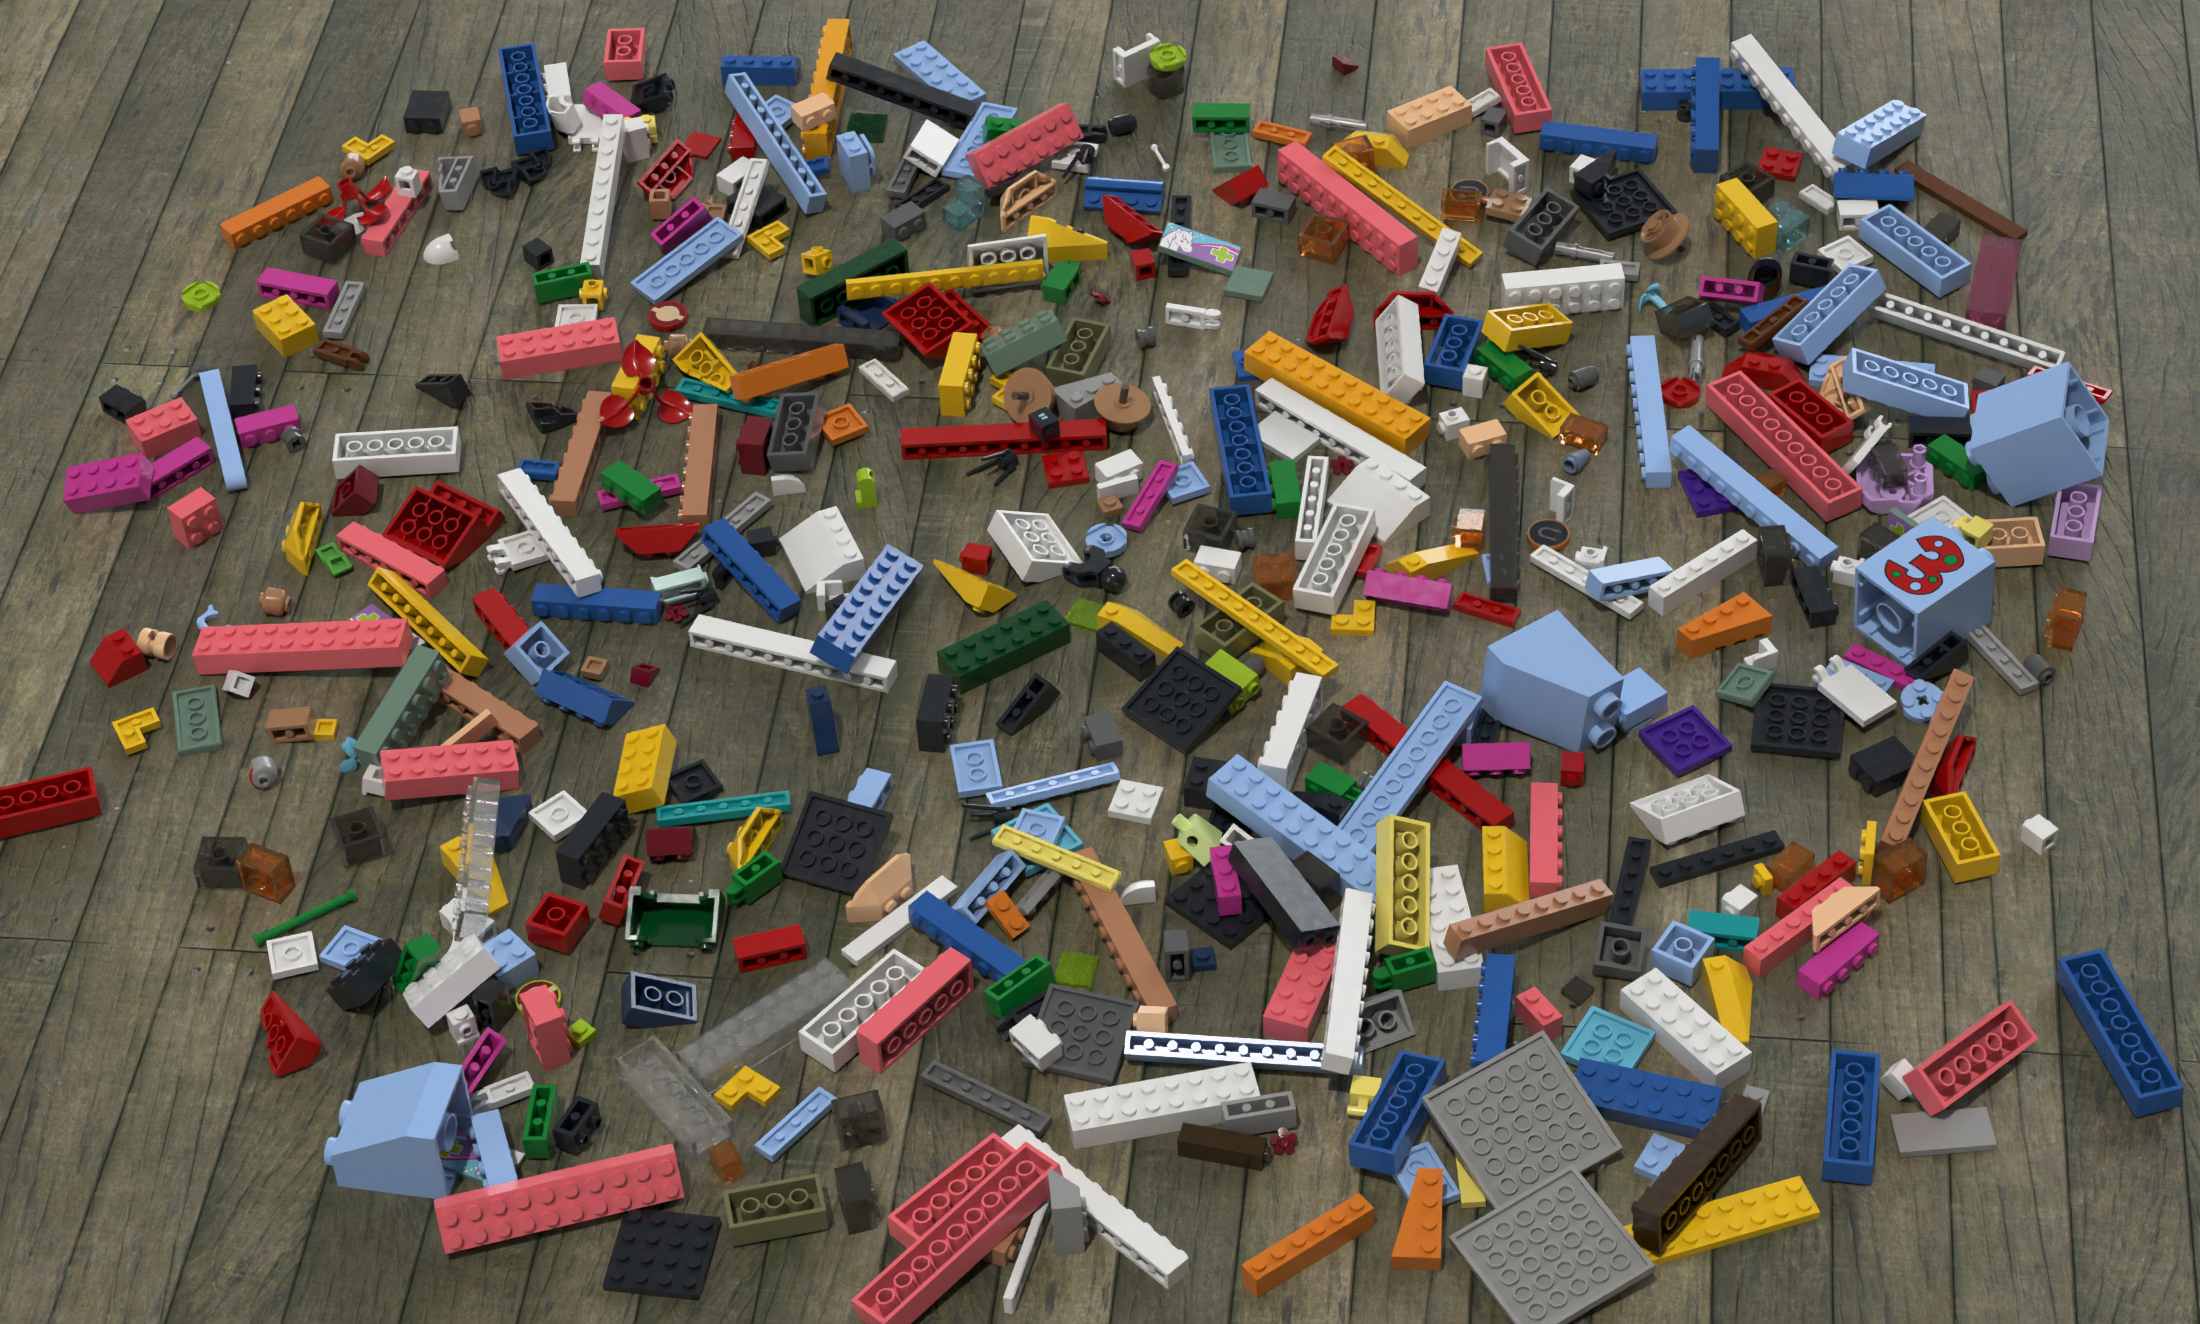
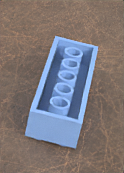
M1892 100L1839 131L1836 135L1832 154L1866 169L1919 137L1927 115L1917 108L1904 105L1900 100Z
M1891 204L1860 219L1858 238L1939 298L1969 283L1972 263Z
M1849 263L1772 338L1778 354L1791 357L1793 361L1807 365L1813 362L1886 289L1879 270Z
M1853 347L1842 365L1843 391L1849 394L1865 397L1868 400L1884 403L1887 406L1900 408L1909 413L1922 416L1965 417L1969 410L1967 383Z

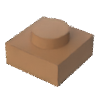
M1116 494L1096 500L1097 507L1104 519L1124 513L1123 506Z
M588 656L580 670L581 677L601 681L609 668V661Z

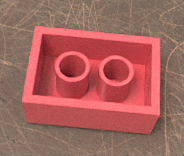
M645 28L608 29L604 56L606 81L638 80L644 78L647 53Z
M182 397L125 420L130 439L147 459L182 446L195 437H202L198 419Z
M545 984L519 994L528 1039L544 1071L546 1072L570 1063V1052L573 1049L567 1038L570 1036L567 1025L564 1023L567 1019L563 1008L558 1009L557 1007L558 1000L555 993H550Z

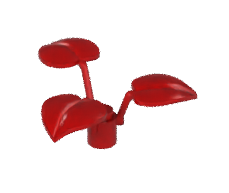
M384 176L366 195L353 183L350 177L344 178L337 184L341 191L339 196L342 199L343 206L330 210L319 219L312 220V222L319 228H330L345 218L344 213L347 211L345 199L349 201L356 199L367 212L360 217V225H370L387 214L389 209L385 204H378L369 210L364 203L383 199L392 191L393 187L387 177ZM359 194H360L362 197H364V198H363L364 203H363L362 200L359 198Z
M635 339L625 349L621 359V367L623 372L629 377L638 375L639 381L636 385V391L627 402L619 395L606 397L600 406L599 422L601 425L609 428H621L628 425L634 417V411L628 405L632 403L637 395L646 396L651 392L657 402L661 403L657 408V413L666 423L675 424L688 419L689 413H693V408L681 393L674 390L665 391L662 395V400L659 398L656 389L653 388L654 380L650 376H645L650 374L655 367L654 356Z

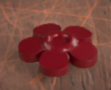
M1091 289L1090 295L1097 298L1095 300L1096 303H1099V301L1102 303L1111 302L1110 298L1103 292Z
M1340 455L1337 460H1331L1330 467L1334 468L1333 473L1335 475H1341V473L1349 475L1351 468L1354 467V462L1352 460L1346 461V457Z
M677 604L674 607L668 606L664 617L667 621L673 620L675 623H679L682 621V618L688 617L689 612L684 608L683 604Z
M1281 1127L1278 1129L1279 1136L1277 1134L1270 1136V1142L1277 1144L1274 1146L1273 1151L1280 1155L1285 1149L1287 1154H1292L1295 1147L1290 1143L1297 1142V1136L1295 1133L1288 1135V1129Z

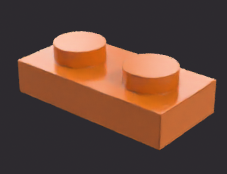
M1001 890L984 903L1010 941L1030 927L1004 890Z

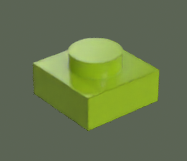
M581 1018L568 1028L570 1036L567 1038L579 1049L597 1037L596 1029Z

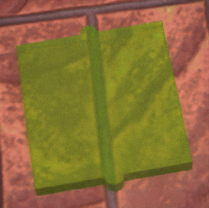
M1077 598L1072 608L1068 609L1069 612L1065 619L1070 626L1096 633L1098 630L1097 615L1105 605Z
M1062 951L1055 975L1056 985L1092 989L1099 956L1083 954L1082 952Z

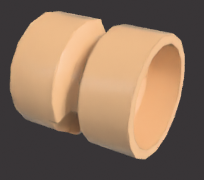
M146 627L143 628L138 636L137 646L141 649L143 655L170 660L176 652L177 637L173 633L159 632L156 629Z

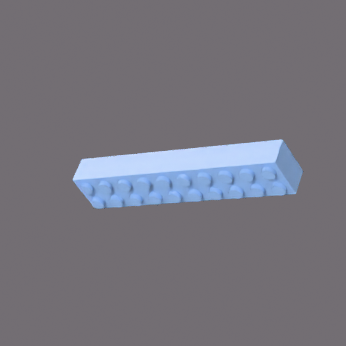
M1239 754L1235 755L1208 779L1206 791L1208 798L1262 838L1272 836L1289 858L1342 897L1346 888L1373 893L1372 903L1376 904V855ZM1376 907L1373 917H1370L1373 920H1375Z

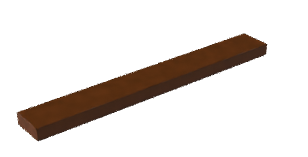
M1909 160L1895 168L1894 173L1898 174V170L1910 171L1909 174L1914 175V186L2015 245L2027 236L2028 230Z

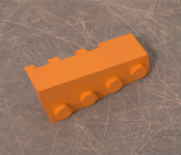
M1742 592L1677 629L1676 647L1688 658L1693 659L1715 652L1718 647L1728 648L1734 646L1735 642L1744 639L1746 642L1754 640V636L1760 634L1767 636L1771 634L1773 615L1745 592Z
M1418 1168L1391 1255V1269L1441 1271L1443 1169Z

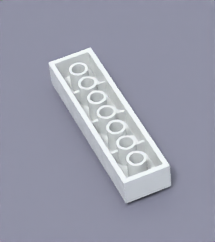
M1251 1062L1066 1094L1064 1095V1106L1075 1150L1180 1131L1183 1122L1200 1126L1222 1123L1221 1102L1261 1095Z

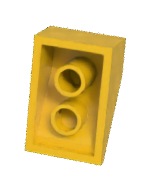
M1536 372L1513 391L1503 404L1518 420L1551 439H1554L1580 417L1579 413L1539 372Z
M1299 636L1324 654V650L1310 638ZM1266 641L1249 651L1250 656L1254 654L1259 655L1265 662V668L1287 686L1290 680H1294L1296 672L1313 675Z

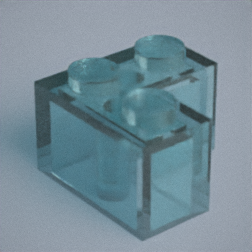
M969 174L954 183L955 199L941 207L943 223L958 232L986 214L984 183Z
M1781 199L1767 209L1778 221L1776 249L1780 252H1786L1809 235L1811 216Z

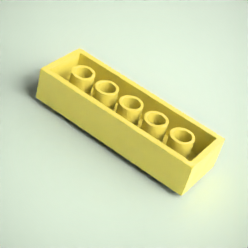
M1389 814L1376 824L1375 952L1396 956L1427 946L1430 949V823Z

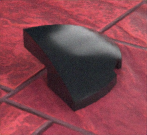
M547 147L531 150L528 157L511 161V167L517 166L520 170V178L524 182L531 184L546 174L547 167L550 165V154Z
M517 166L501 171L497 167L480 171L481 183L491 194L504 197L511 196L514 193L520 177V170Z
M526 402L527 411L541 432L555 430L577 420L578 412L565 406L560 408L551 403Z

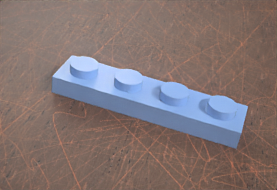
M819 1086L754 1145L755 1151L771 1162H774L837 1105V1097Z

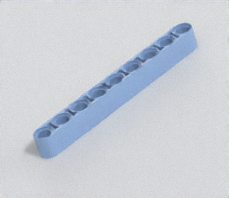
M219 369L201 372L199 376L227 492L248 488Z

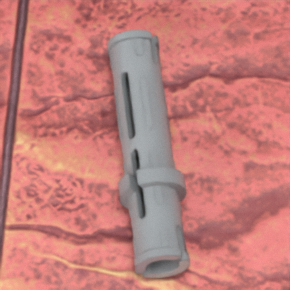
M1312 113L1310 117V125L1323 126L1330 130L1331 128L1349 131H1367L1368 121L1334 117L1333 114L1320 115Z
M1556 242L1555 254L1567 255L1572 259L1582 258L1600 262V259L1615 260V252L1579 246L1578 243Z
M1696 334V340L1694 335L1691 337V354L1688 361L1689 378L1696 383L1697 377L1699 382L1702 380V370L1704 369V337Z

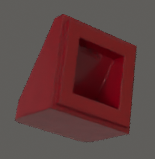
M1332 56V67L1343 75L1359 68L1348 57Z
M640 663L632 667L630 682L649 687L659 674L660 668Z

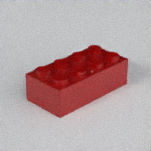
M1801 378L1768 394V397L1826 453L1852 441L1854 422Z

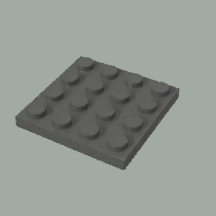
M1050 983L1037 1020L1041 1019L1051 1034L1055 1033L1059 1036L1063 1043L1061 1045L1063 1056L1044 1071L1113 1086L1125 1051L1126 1031H1132L1133 1015L1138 1012L1139 1002ZM1023 1055L1022 1066L1038 1069Z

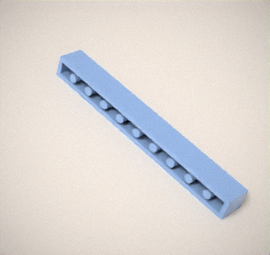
M746 72L729 74L725 94L804 213L823 212L827 193Z
M1654 335L1630 336V344H1626V357L1630 356V358H1627L1628 370H1631L1629 371V383H1633L1631 384V397H1635L1632 398V409L1636 410L1634 412V424H1638L1636 425V438H1640L1637 439V450L1641 452L1639 453V466H1643L1641 467V480H1645L1646 488L1671 487L1672 469Z
M1688 425L1671 436L1669 451L1675 457H1678L1689 469H1692L1704 481L1713 486L1718 493H1721L1747 517L1753 519L1763 530L1771 534L1776 541L1782 543L1808 567L1818 566L1821 571L1832 564L1833 560H1836L1837 545L1693 427Z
M1126 1031L1124 1054L1127 1060L1208 1066H1229L1251 1062L1253 1069L1342 1074L1320 1069L1323 1043ZM1358 1046V1049H1355V1052H1358L1356 1066H1351L1349 1075H1363L1364 1049L1363 1046Z

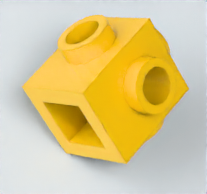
M814 246L810 251L801 254L803 273L819 276L833 269L831 250L823 249L822 246Z
M584 280L583 288L579 289L580 300H582L583 304H598L599 310H604L605 299H608L609 296L608 288L604 286V280Z

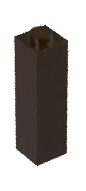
M1183 1122L1177 1139L1178 1156L1257 1171L1263 1170L1264 1163L1269 1162L1271 1156V1148H1268L1267 1137Z

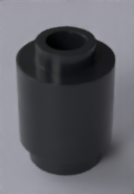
M1131 113L1113 116L1112 119L1108 120V128L1111 135L1133 132L1134 127H1137L1136 118Z

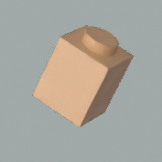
M1140 1005L1138 1012L1133 1015V1027H1137V1031L1167 1033L1168 1007Z

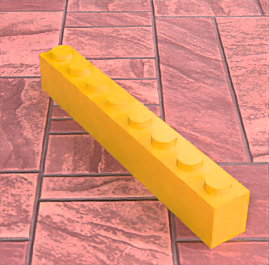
M377 567L367 585L402 618H407L409 625L432 647L439 651L460 673L479 677L489 659L395 571Z

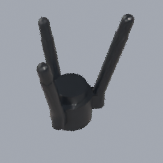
M1083 144L1080 151L1076 152L1062 178H1066L1078 159L1082 165L1090 163V176H1094L1095 148L1090 144Z
M1518 345V348L1522 350L1517 351L1540 360L1538 369L1542 370L1539 373L1544 378H1548L1549 374H1555L1558 365L1557 359L1542 355L1523 345Z
M1007 448L1004 451L982 457L981 461L996 459L968 471L966 475L970 476L997 464L1001 469H1006L994 482V486H997L1011 471L1016 469L1015 464L1018 462V457L1012 449Z
M707 585L700 588L679 591L680 595L696 593V595L669 603V606H676L677 604L697 600L699 605H704L703 608L679 625L680 628L696 619L699 614H703L708 609L715 607L714 603L718 601V597L713 586Z
M961 804L962 808L991 811L971 812L970 816H993V823L998 824V826L1012 820L1011 807ZM996 827L972 835L968 839L971 841L989 835L991 830Z

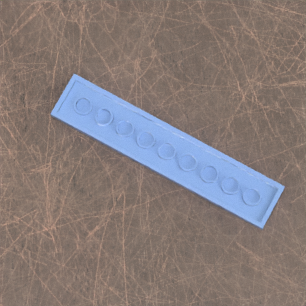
M1444 681L1337 827L1374 853L1376 850V824L1389 814L1402 815L1483 703V697L1448 681Z

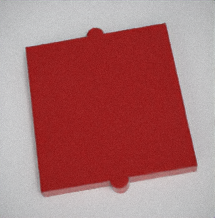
M693 131L684 144L692 150L691 158L697 157L707 160L722 140L721 137L709 135V133L704 134Z

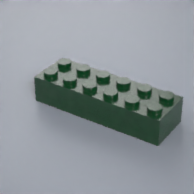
M892 238L797 286L800 318L811 328L815 329L838 317L837 307L842 304L852 310L870 300V298L847 300L846 279L909 273L907 249L896 239Z
M1046 599L937 651L938 669L943 675L954 676L955 685H958V692L962 695L1070 643V624Z

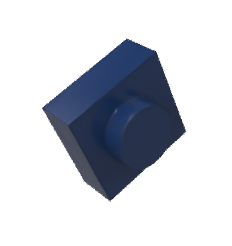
M1213 947L1190 949L1193 972L1216 970Z

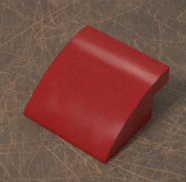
M928 282L881 313L926 358H946L953 332L977 334L978 342L982 344L983 339L981 337L983 332L989 326H992L953 289L941 293L931 282Z
M437 480L430 491L417 485L414 487L382 536L446 569L460 563L489 540L506 517L500 510Z

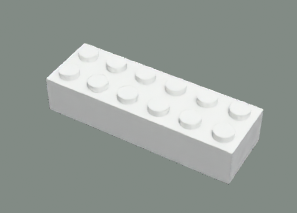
M1621 263L1504 273L1501 277V308L1550 303L1563 314L1623 309L1625 276Z
M1397 295L1375 320L1380 391L1404 404H1409L1413 396L1418 391H1421L1425 385L1418 304Z
M458 426L339 433L335 435L332 462L336 479H344L359 464L379 477L459 472L462 444Z
M1334 503L1292 589L1295 608L1331 615L1336 614L1377 528L1375 509Z
M1296 672L1294 680L1289 682L1288 695L1283 697L1282 710L1277 712L1276 725L1272 726L1270 730V741L1265 742L1264 756L1259 758L1257 765L1260 771L1289 792L1322 710V677Z
M1458 865L1430 868V951L1437 963L1436 985L1438 991L1479 986V981L1481 978H1484L1481 976V964L1483 962L1481 952L1455 960L1443 944L1449 924L1472 918Z
M896 949L890 951L798 1031L801 1050L833 1072L839 1070L859 1052L856 1034L859 1026L867 1022L878 1009L885 1006L892 996L897 995L904 989L909 981H913L924 967Z
M1654 968L1620 990L1619 1008L1636 1024L1656 1031V1038L1654 1040L1703 1084L1718 1086L1723 1089L1750 1071L1752 1052L1657 968Z

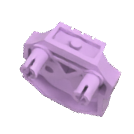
M1917 444L1913 447V454L1898 453L1896 456L1869 452L1856 467L1855 481L1863 488L1861 503L1877 514H1887L1891 508L1895 507L1905 515H1909L1932 502L1934 496L1933 465L1925 461L1926 447L1922 444Z

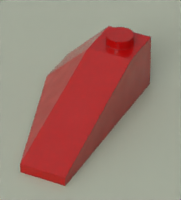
M271 991L260 1011L263 1030L268 1032V1039L265 1041L266 1047L270 1048L271 1055L268 1057V1064L275 1076L280 1077L310 1065L319 1054L322 1044L316 1034L276 992Z

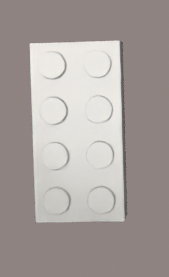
M472 934L470 937L467 936L462 939L455 950L447 952L435 967L428 968L424 972L423 977L417 982L410 983L406 987L403 996L413 1013L427 1028H430L495 973L500 966L488 948L475 934Z

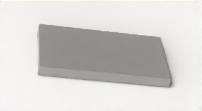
M1987 1107L1942 1110L1932 1116H1929L1927 1112L1890 1115V1123L1899 1158L1996 1150L1997 1144Z

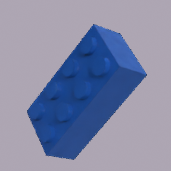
M1451 314L1444 315L1424 363V380L1426 384L1459 390L1463 389V375L1467 365L1474 364L1476 348L1481 346L1484 340V334L1481 332L1484 320Z

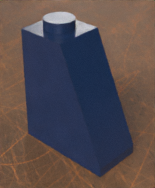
M827 685L805 689L809 724L817 755L823 756L838 753L839 746Z
M531 794L486 799L487 839L492 853L514 849L530 820L528 812L533 809Z

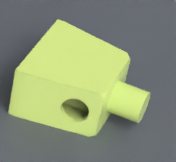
M1179 813L1172 821V825L1179 830L1178 842L1198 862L1205 866L1210 862L1209 847L1220 846L1219 840L1222 838V832L1198 814H1193L1187 819Z

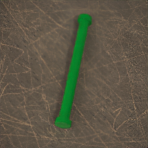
M349 889L347 893L259 935L257 933L252 935L256 946L260 947L263 945V942L345 903L357 901L356 895L352 889Z

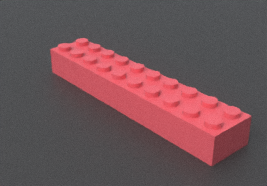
M1297 141L1278 150V180L1281 184H1284L1292 193L1299 196L1305 203L1314 208L1316 212L1324 216L1329 222L1339 228L1341 232L1348 235L1354 242L1358 243L1365 251H1368L1396 275L1401 276L1418 267L1417 235Z
M1741 370L1706 385L1705 404L1825 522L1861 507L1863 488Z
M407 618L202 627L192 658L199 675L228 674L229 670L253 673L400 667L406 663L413 641V634Z
M1028 1142L1023 1143L851 1300L858 1319L865 1324H911L1050 1197L1048 1171L1053 1170L1063 1176L1060 1164Z
M668 1144L434 1199V1206L445 1254L676 1200L685 1196L673 1144Z

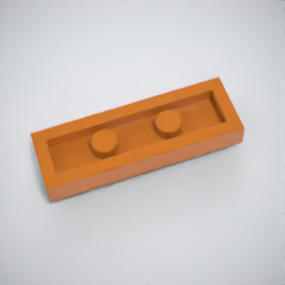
M1259 120L1252 130V137L1284 145L1297 141L1307 148L1313 139L1312 132Z

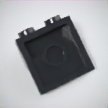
M663 73L633 84L631 103L641 109V111L646 110L648 107L653 112L665 110L670 107L671 101H674L672 90L676 89L673 79H670L667 73Z

